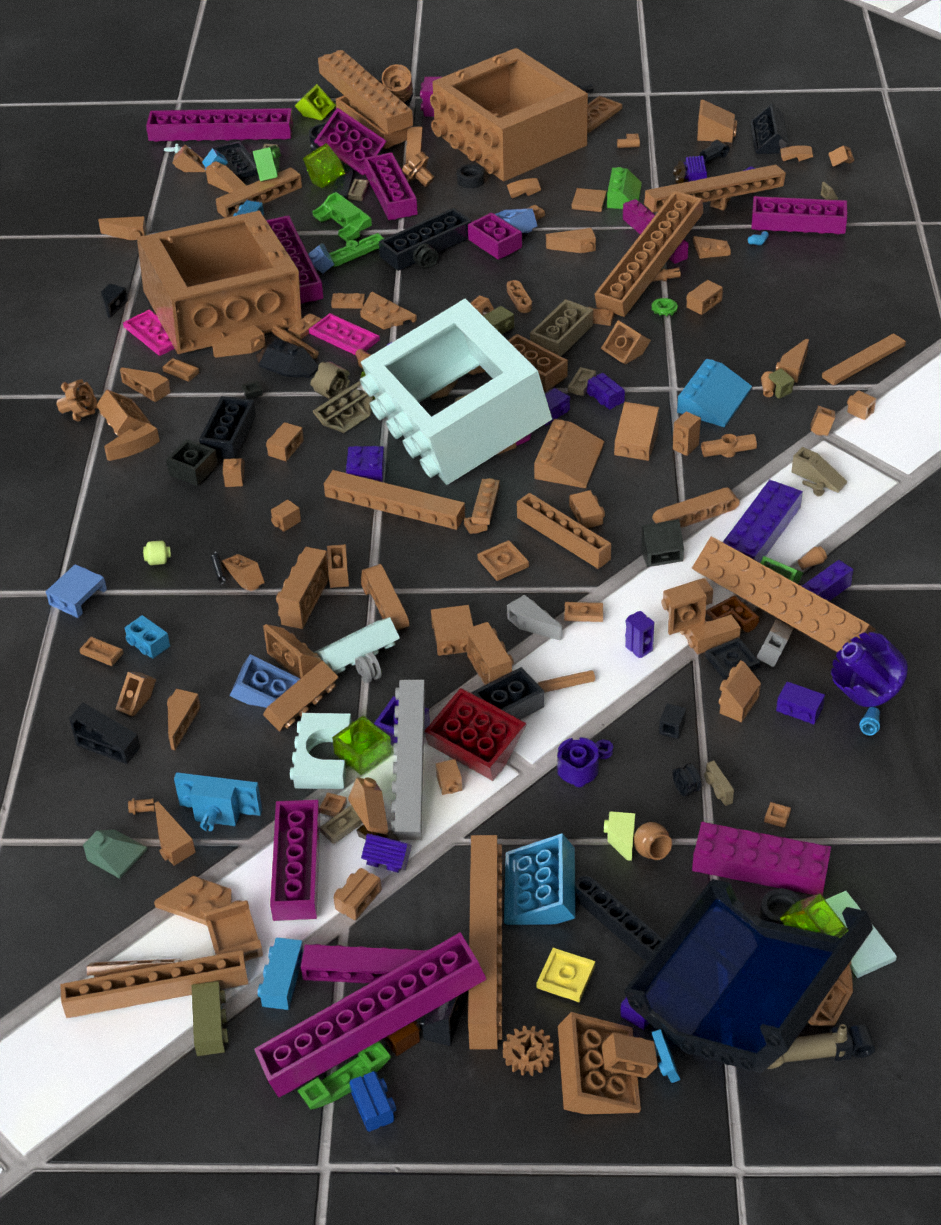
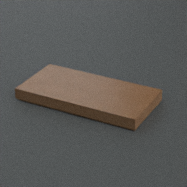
M598 96L588 104L587 133H590L620 111L622 104L602 96Z

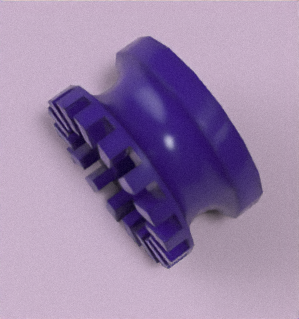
M608 740L596 742L599 759L610 758L613 752L612 743Z

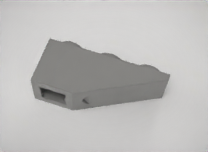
M526 595L507 605V619L519 629L559 641L562 640L561 623L553 619L547 611L541 609L535 601L530 600Z
M776 619L756 658L774 667L791 635L793 627Z

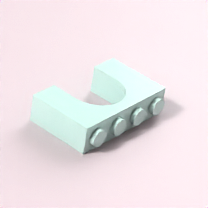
M302 713L301 721L297 722V733H299V736L295 737V749L297 750L292 755L294 768H290V780H294L295 788L344 789L346 779L345 760L317 759L312 757L309 752L313 747L324 742H350L352 731L351 714Z

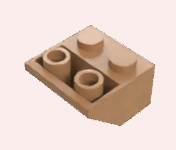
M741 660L736 667H732L728 679L722 681L720 686L722 694L719 699L720 714L739 722L744 720L758 700L761 687L760 681L745 662Z

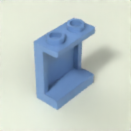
M75 564L46 590L49 605L79 618L83 614L81 605L97 590L105 592L107 589L103 576Z

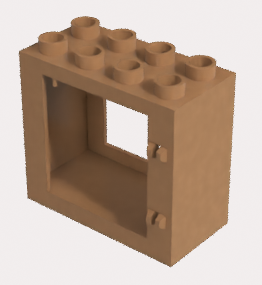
M517 48L433 81V94L430 96V102L434 109V120L431 123L434 134L445 139L454 149H459L471 161L477 162L489 174H494L503 182L587 146L588 93ZM520 109L511 114L498 118V116L501 114Z
M260 210L137 237L144 293L177 354L210 347L213 342L251 325H255L265 334L271 332L274 325L285 329L290 328L301 320L299 270Z

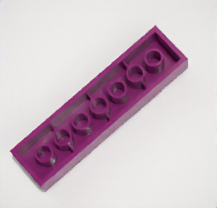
M290 216L266 220L299 270L300 304L323 299L322 282Z

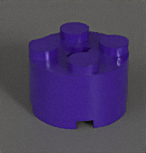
M580 737V740L569 738L563 741L558 747L557 753L558 775L564 781L574 784L576 787H583L586 783L596 778L599 771L597 745L583 737Z

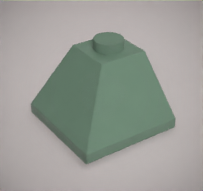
M115 829L97 830L83 844L87 861L118 878H121L147 851L146 846Z

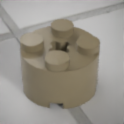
M321 362L310 384L316 393L332 399L349 387L350 380H348V375L350 376L348 370L332 362Z

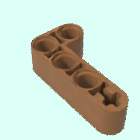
M378 564L362 570L361 585L366 595L371 594L382 618L390 617L396 631L409 627L408 617L382 565Z

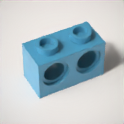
M143 615L125 627L127 642L152 659L170 647L168 633Z

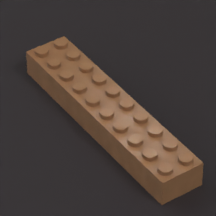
M338 50L332 54H325L318 58L319 73L387 134L413 126L412 110L343 50Z
M674 191L596 291L595 300L597 308L614 311V314L626 316L702 216L703 203L701 198Z
M710 536L692 566V569L700 575L836 653L843 649L842 646L845 643H851L852 638H860L859 635L861 633L869 635V632H875L876 630L870 624Z
M471 835L469 947L479 962L487 980L469 989L468 1030L470 1049H498V1040H502V844L497 843V835Z

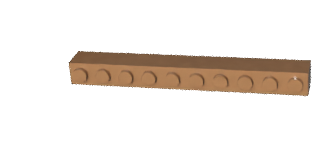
M771 165L649 189L645 191L644 205L653 213L658 212L674 191L701 198L703 203L722 199L723 197H733L783 187L786 173L777 165Z

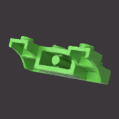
M337 192L329 195L320 207L312 211L313 216L320 222L332 218L344 228L338 230V236L346 242L360 237L359 231L372 226L371 217Z

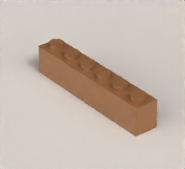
M290 167L278 172V177L259 180L216 199L217 212L224 218L232 217L246 200L265 204L302 188L301 174Z
M531 493L517 501L518 519L597 569L611 560V543Z

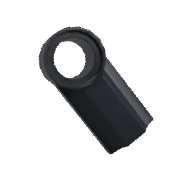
M714 140L710 147L700 151L699 156H704L705 163L719 156L724 158L728 155L730 147L720 140Z

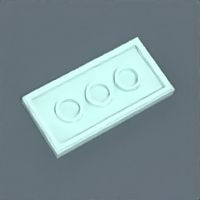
M844 891L809 906L808 913L824 934L840 937L848 930L842 915L846 907L861 909L848 892ZM873 926V930L852 958L850 968L856 977L859 978L895 962L897 956Z

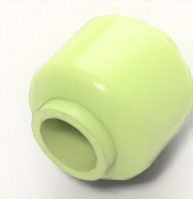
M150 541L146 544V547H143L144 561H147L149 565L166 564L167 558L171 557L170 546L166 547L164 541Z

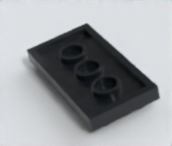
M241 141L213 148L224 155L228 161L225 166L240 180L258 174L255 160Z

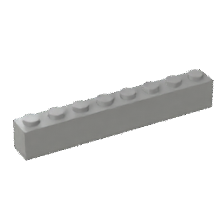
M399 680V688L395 689V698L399 700V706H395V718H398V724H394V737H398V741L394 743L393 747L394 756L397 755V762H393V774H396V781H392V793L396 794V800H392V813H395V820H391V831L395 833L399 840H422L424 680Z

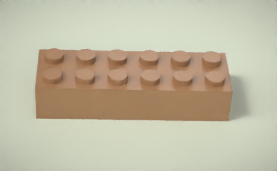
M346 96L336 98V109L339 108L386 140L384 149L407 140L408 128L387 134Z

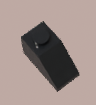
M110 283L101 291L108 318H111L128 302L125 287Z

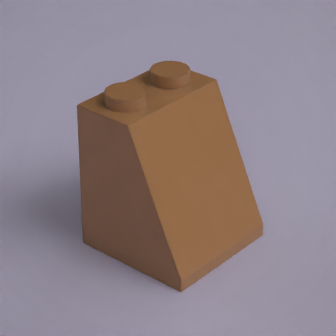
M701 100L697 141L720 140L721 142H732L733 137H736L737 120H734L735 114L705 100Z
M629 402L624 403L615 439L614 455L649 461L658 435L659 407Z

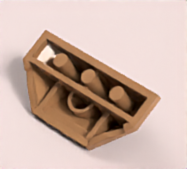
M817 958L808 967L798 986L808 988L827 960ZM851 961L808 1021L809 1024L816 1026H834L853 993ZM793 993L791 997L793 1007L802 995Z

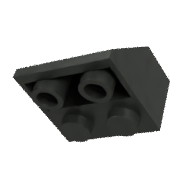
M679 519L642 525L641 553L647 567L683 561L684 544Z

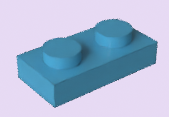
M661 1029L652 1032L656 1056L660 1055L661 1062L658 1065L662 1075H667L671 1083L681 1080L667 1040Z

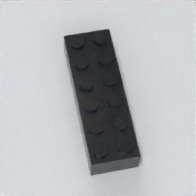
M455 208L449 209L380 240V257L397 271L416 263L413 259V254L421 244H429L437 252H441L468 239V224L472 220Z

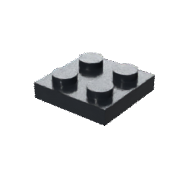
M739 637L705 651L707 660L725 680L728 679L732 667H736L740 660L745 662L751 671L760 668L759 660Z

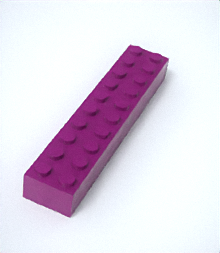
M292 108L150 111L146 128L148 140L155 142H171L174 140L229 141L234 139L286 140L291 139L293 116Z
M460 932L256 1047L254 1050L269 1084L279 1098L487 979L479 962Z

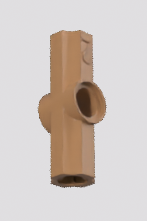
M725 434L719 440L701 443L703 457L715 455L733 457L736 455V452L757 448L754 434L738 437L733 434Z

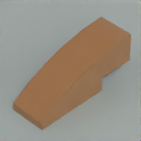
M408 127L406 164H408L410 158L422 152L423 127Z
M149 423L136 431L129 429L104 446L107 460L111 461L128 457L152 447L160 442L158 430Z

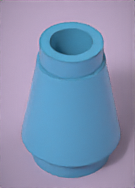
M870 707L860 721L859 725L864 734L874 735L880 729V711L876 707Z

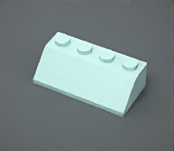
M389 617L378 620L313 653H317L321 660L335 674L346 670V665L350 663L352 666L355 665V658L359 656L364 657L369 652L376 655L379 653L378 649L382 647L387 649L394 646V641L400 639Z

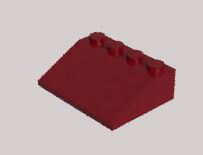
M460 688L425 729L424 733L429 746L494 781L507 764L527 724Z

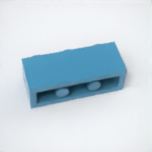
M276 937L274 946H270L268 953L270 960L268 965L265 964L264 981L263 984H259L257 993L258 997L261 998L262 1007L289 1010L304 952L302 940Z

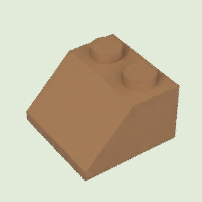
M618 320L601 349L620 362L627 364L641 356L651 340Z
M697 581L678 586L669 604V635L705 624L707 596Z

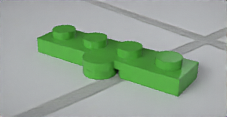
M376 233L360 240L359 244L355 240L348 241L346 247L329 253L335 264L333 266H340L343 263L379 249V241L385 238Z

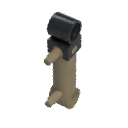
M841 1024L839 1027L831 1028L830 1033L797 1037L788 1051L767 1069L777 1068L785 1062L834 1057V1061L850 1060L852 1055L856 1058L868 1057L875 1052L870 1029L866 1025H856L848 1029V1026ZM764 1037L756 1042L758 1051L766 1045Z

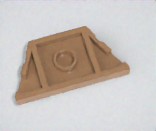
M374 292L370 293L360 311L361 318L382 329L403 325V321L406 320L417 321V315Z
M192 876L156 899L154 904L156 908L207 926L204 913L213 907L230 905L232 903V890Z

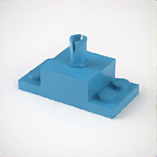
M176 772L174 782L179 804L188 808L192 807L195 821L201 822L200 827L203 830L207 831L208 825H210L208 830L212 831L214 824L236 826L240 813L261 815L262 804L258 782Z

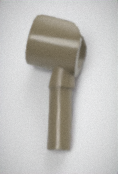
M805 480L802 482L803 485L812 488L816 496H822L825 492L822 482L817 484Z

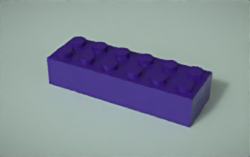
M769 479L724 539L723 543L760 563L763 556L768 554L801 508L803 491Z

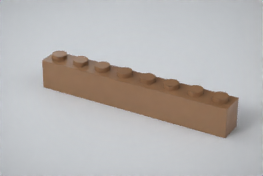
M332 470L324 482L325 497L455 530L458 529L465 517L464 502L335 470Z
M243 950L60 984L61 1003L66 1018L189 996L192 995L191 985L219 981L220 989L247 985L248 977Z

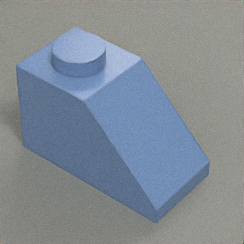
M323 243L308 254L313 266L322 274L335 265Z

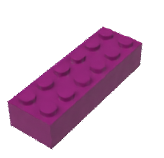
M393 153L364 158L365 175L388 220L417 215V199Z
M754 196L751 229L845 234L847 223V201L759 196Z
M318 800L276 801L270 897L273 921L317 919L320 809Z
M701 822L693 855L692 871L823 897L831 846Z

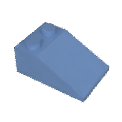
M533 208L506 209L495 214L522 233H529L532 231V228L537 227Z
M249 654L241 668L230 696L249 705L267 708L300 678Z

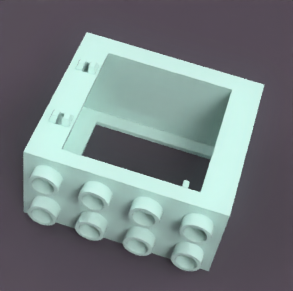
M463 299L361 361L366 376L362 377L360 382L366 393L370 397L373 395L375 397V400L369 403L375 416L379 420L387 417L386 425L393 437L398 439L404 436L405 439L402 442L412 458L420 455L422 457L420 464L430 478L438 475L446 485L552 420L538 370L466 299ZM479 365L493 378L488 383L432 417L419 404L422 400Z

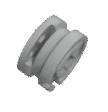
M372 652L365 654V657L359 656L355 658L357 672L361 674V680L364 683L371 682L372 679L381 678L380 665Z

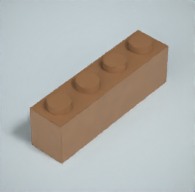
M322 660L271 703L263 715L279 732L285 727L289 729L296 722L295 718L298 715L302 717V713H307L309 711L308 707L312 703L314 705L318 704L325 692L329 694L337 686L335 682L339 677Z

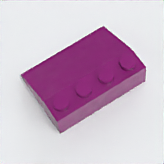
M337 108L314 143L364 175V158L379 155L386 140Z

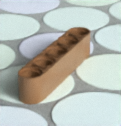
M726 487L661 508L653 514L652 519L655 523L679 519L682 528L733 511L739 506L740 500L730 488Z

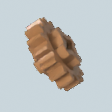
M523 1026L521 1032L515 1028L514 1036L508 1034L507 1041L503 1042V1058H506L507 1066L512 1065L513 1072L520 1069L521 1075L529 1071L530 1075L533 1076L534 1070L542 1073L543 1066H550V1060H553V1043H550L549 1035L544 1036V1030L541 1029L539 1032H535V1026H532L531 1030H527L526 1026Z

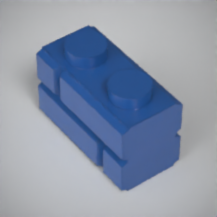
M375 1071L365 1074L363 1077L360 1076L350 1080V1092L366 1130L370 1132L380 1126L383 1127L393 1123V1112L396 1111V1107L392 1097L387 1098L385 1094L388 1092L385 1080L383 1078L379 1079Z

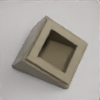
M822 182L821 196L826 200H838L833 189L827 183Z

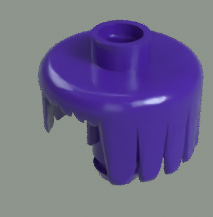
M869 632V635L861 633L859 635L860 638H852L851 643H845L842 646L843 649L837 652L836 657L839 662L834 659L832 663L834 668L831 669V675L837 687L854 703L863 707H875L886 703L900 691L907 677L908 666L903 654L882 634Z

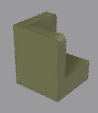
M783 369L769 374L768 378L777 385L775 396L778 399L792 393L794 379Z

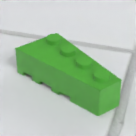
M273 145L253 151L260 181L278 177L279 157L281 156L280 148Z

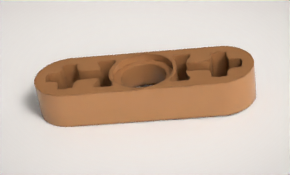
M517 280L509 281L507 283V293L517 310L521 313L530 312L532 310V301L522 284Z

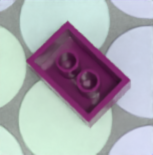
M493 213L468 224L469 240L498 260L522 248V232Z

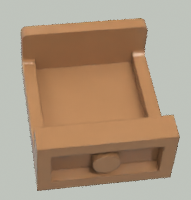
M469 605L432 609L431 623L432 628H434L438 656L467 652L466 629L473 627Z
M237 900L225 907H213L204 913L215 955L243 950L245 961L263 956L261 942L257 936L248 900Z

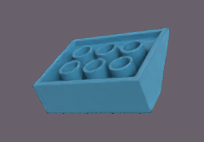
M706 359L678 396L677 413L683 414L687 411L700 417L702 421L725 428L751 391L752 386L724 364Z
M563 833L506 852L504 923L506 925L559 924L575 918V847Z

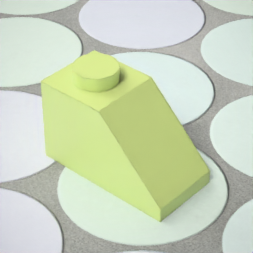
M609 812V820L604 821V833H608L607 842L626 860L632 861L635 813Z

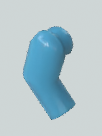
M763 231L761 235L754 234L748 237V243L750 245H762L769 237V234L766 231Z

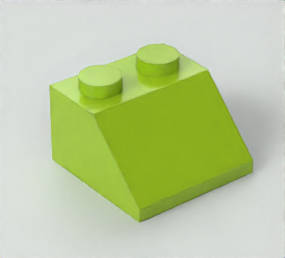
M318 84L295 104V107L304 117L323 120L336 106Z

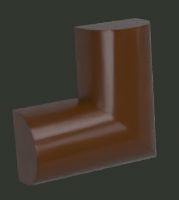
M735 595L707 609L705 614V621H713L732 615L745 632L752 631L759 622V617Z

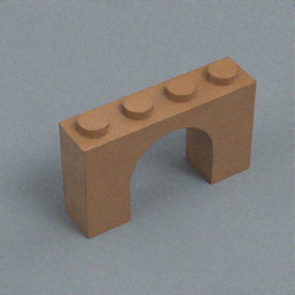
M705 578L695 580L707 596L706 605L712 604L713 589ZM678 586L663 591L661 604L668 613L669 604ZM729 615L713 621H705L703 625L681 631L680 633L686 637L690 648H693L698 655L738 637L740 638L741 627L733 616Z

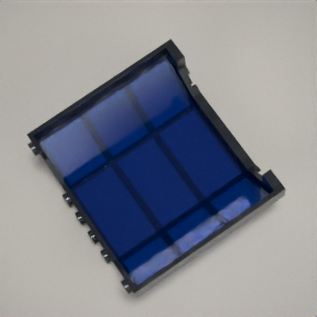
M711 879L629 983L624 993L633 1010L657 1030L661 1029L663 1035L685 1053L698 1055L707 1060H715L725 1065H732L746 1071L761 1074L788 1051L871 933L873 926L867 911L846 907L842 912L848 930L840 937L764 921L757 915L752 917L742 909L744 905L737 900L731 883Z

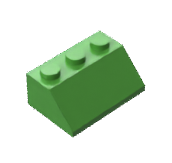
M621 167L612 168L607 192V208L623 209V203L635 199L639 201L642 182L628 169Z

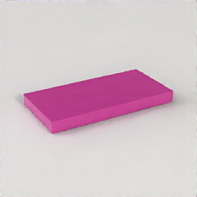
M147 310L123 322L125 329L159 356L175 349L157 315L151 310Z
M331 313L309 328V334L354 355L358 349L367 351L380 341L379 335Z

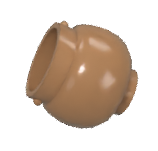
M647 822L641 825L634 834V847L641 856L660 860L669 854L672 840L669 837L668 831L662 825L656 822Z

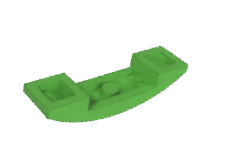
M378 1041L358 1052L359 1057L321 1081L317 1077L300 1088L298 1093L311 1110L340 1099L350 1093V1080L360 1076L363 1077L365 1074L373 1071L378 1072L391 1058L383 1045Z

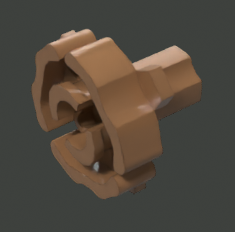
M419 152L410 158L408 164L403 166L402 172L408 183L411 180L417 179L427 187L434 180V176L426 169L429 157L423 152Z
M80 379L69 384L66 382L62 383L61 389L65 392V397L57 400L56 403L58 410L62 414L72 411L73 420L79 422L81 417H87L95 413L94 409H97V400L88 382L84 383Z

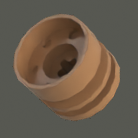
M395 64L384 70L382 84L402 102L410 99L413 93L411 73L407 67Z

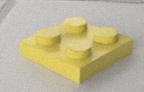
M552 948L537 981V989L580 1002L594 971L595 961Z

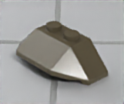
M358 381L313 410V413L322 425L345 433L370 417L371 407L369 403L372 402L373 396L370 397L362 387L361 382Z

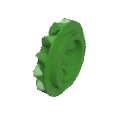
M660 298L652 303L654 314L667 317V315H673V313L677 312L678 305L672 299Z

